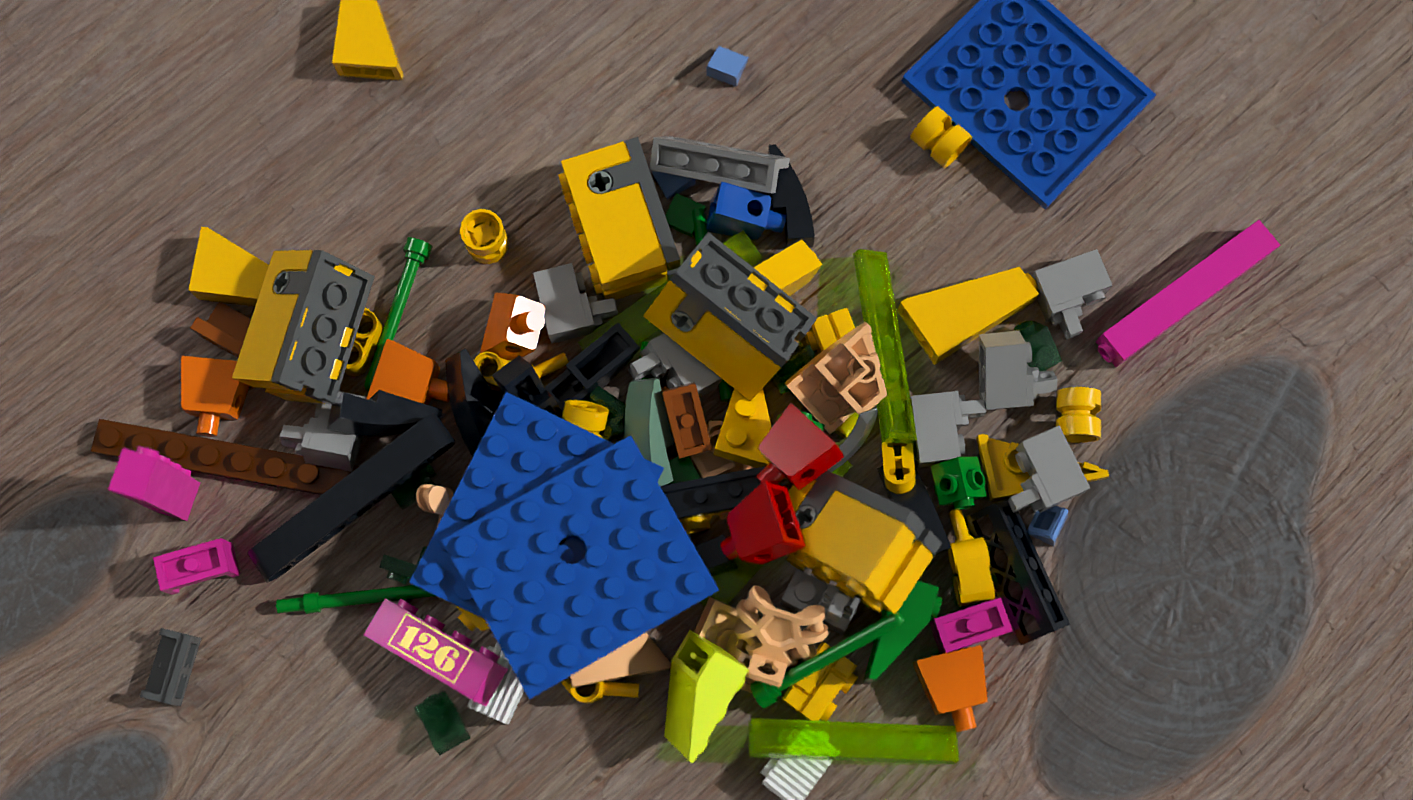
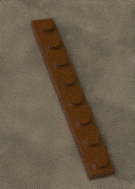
M99 419L91 447V452L95 454L120 458L123 448L136 452L137 447L141 446L159 452V455L171 459V462L181 465V468L192 472L317 495L324 494L359 467L354 465L352 472L305 463L304 457L301 455Z

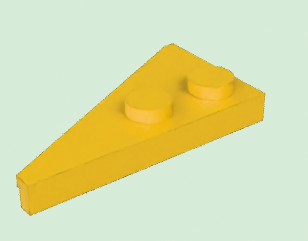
M763 388L751 401L736 389L733 390L713 455L756 468L769 464L758 450L760 443L772 428Z
M985 434L977 435L976 440L990 501L1012 497L1023 492L1021 483L1025 482L1030 476L1028 472H1022L1016 461L1015 454L1018 453L1016 448L1019 444L989 438V435ZM1078 462L1087 482L1103 480L1109 477L1108 470L1101 469L1097 465L1087 462Z

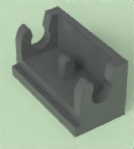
M161 628L159 635H162L146 688L141 690L140 697L169 705L181 706L202 638Z

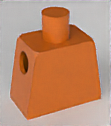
M495 293L480 353L486 351L493 352L500 358L512 361L518 355L524 357L534 352L540 330L545 323V305L516 294Z
M386 339L366 399L369 400L378 390L426 405L430 404L431 398L445 402L450 400L447 381L438 379L440 367L436 361L393 340Z
M191 356L181 357V407L190 416L199 417L196 434L217 437L220 419L237 420L239 418L250 385L232 379L237 361Z
M973 646L912 662L935 715L951 712L956 732L976 728L977 725L972 706L987 703L982 646Z

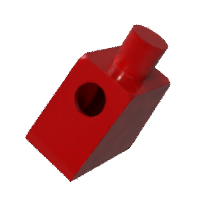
M791 403L759 445L758 450L769 464L756 478L760 483L767 481L776 485L786 478L799 490L833 467L845 456L829 436Z
M767 481L761 483L728 513L727 522L731 536L721 542L722 552L728 559L733 560L739 557L743 561L758 565L771 562L805 548L806 545L787 488Z

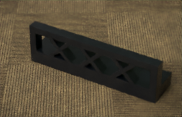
M766 466L660 487L679 520L733 510L761 484L756 476Z
M1008 499L983 508L964 519L974 539L980 537L985 539L989 553V570L993 585L999 598L1001 597L1006 614L1020 645H1023L1066 627L1070 623L1019 512L1013 513L1007 501ZM989 515L994 526L991 537L982 534L977 520ZM996 548L1005 551L1008 557L1006 569L997 566L993 558ZM1010 579L1018 582L1023 590L1020 601L1012 598L1008 591ZM1025 612L1035 616L1040 630L1031 634L1027 633L1022 622Z

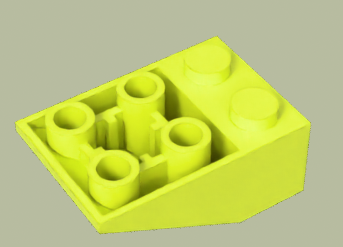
M689 630L671 660L664 737L689 762L694 763L697 756L705 750L708 738L716 724L724 718L727 706L734 694L742 688L749 669L723 648Z

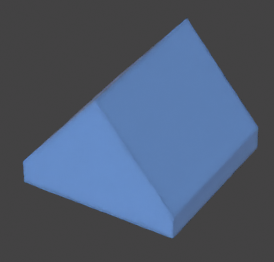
M1054 506L1041 513L1037 511L1027 530L1028 534L1054 547L1068 517L1069 510Z

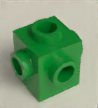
M955 457L931 465L935 483L934 490L940 506L954 505L955 510H962L974 507V500L987 497L985 477L981 471L978 457Z

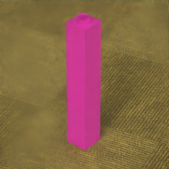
M1257 220L1105 331L1095 341L1100 355L1108 363L1112 362L1117 368L1271 255L1280 244L1263 223Z

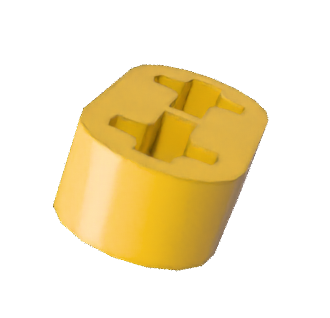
M899 431L891 432L882 440L884 481L889 491L903 494L909 492L915 486L913 444L908 434ZM900 445L901 456L894 455V446ZM902 468L904 479L897 480L896 469Z

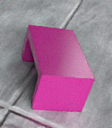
M222 538L153 557L160 591L171 595L180 593L179 588L227 575L232 578L240 576L233 543Z
M1001 597L935 618L929 622L940 654L953 652L1013 631Z

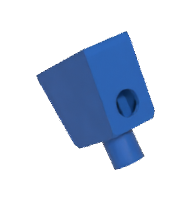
M721 182L711 199L706 229L707 232L758 240L765 229L782 233L786 214L770 210L771 197L769 195Z

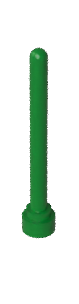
M408 237L403 251L405 252L404 258L407 261L364 383V387L368 392L386 339L394 341L419 264H423L424 260L429 259L433 246L423 240Z
M898 612L892 613L785 672L781 687L757 680L752 682L751 691L755 700L762 708L774 704L778 701V697L782 695V690L902 625L904 621L902 614Z

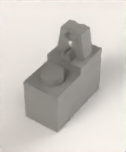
M1097 249L1036 270L1032 275L1038 286L1037 292L1039 295L1036 299L1046 322L1051 321L1053 325L1059 324L1066 340L1079 336L1083 332L1078 318L1083 315L1081 310L1083 303L1085 302L1087 306L1104 300L1105 294L1113 286Z
M572 263L533 272L540 303L544 304L546 308L544 319L551 344L597 333L596 328L603 326L602 320L618 316L614 298L597 301L596 296L588 297L587 293L580 294L586 292L582 273H575Z
M1020 331L979 334V396L981 400L984 399L986 410L1034 406V399L1039 398V394L1057 391V376H1055L1053 371H1039L1037 367L1028 366L1027 363L1032 361L1031 344L1024 340Z
M665 333L650 340L646 348L640 351L641 358L631 363L628 369L633 380H640L650 374L655 379L659 378V381L666 379L668 389L695 382L699 398L715 390L722 381V378Z
M958 391L910 397L907 407L916 469L929 468L931 465L955 457H961V454H965L963 434H958L957 431L962 426L969 425L968 419L983 417L986 414L984 399L966 401L965 395H959Z
M338 392L337 398L344 392ZM355 395L361 398H367L365 396ZM318 403L315 410V418L311 417L309 423L304 424L303 427L283 425L279 436L282 446L295 449L296 454L304 457L305 463L352 472L364 436L327 429L332 404Z
M1060 425L1029 438L1017 446L1016 461L1022 472H1028L1030 477L1021 483L1023 492L1007 500L1013 513L1030 505L1034 512L1039 511L1041 513L1090 489Z
M797 568L780 604L797 613L810 605H822L826 613L823 624H826L829 629L842 635L846 631L861 599L857 597L851 598L835 586L827 585L823 581Z

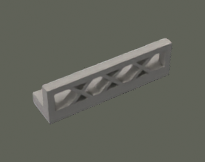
M674 136L653 137L649 170L719 184L726 182L746 189L776 193L779 169L789 168L790 158Z

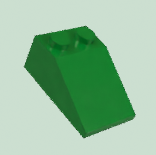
M921 581L916 582L898 610V613L902 614L904 618L902 625L874 640L862 682L867 684L874 682L933 618H937L942 603V598L937 596L939 587ZM883 608L880 620L892 613Z

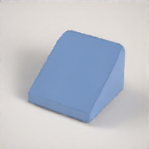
M718 46L707 65V76L736 87L748 57Z
M651 171L667 200L675 196L676 193L679 194L696 185V179Z

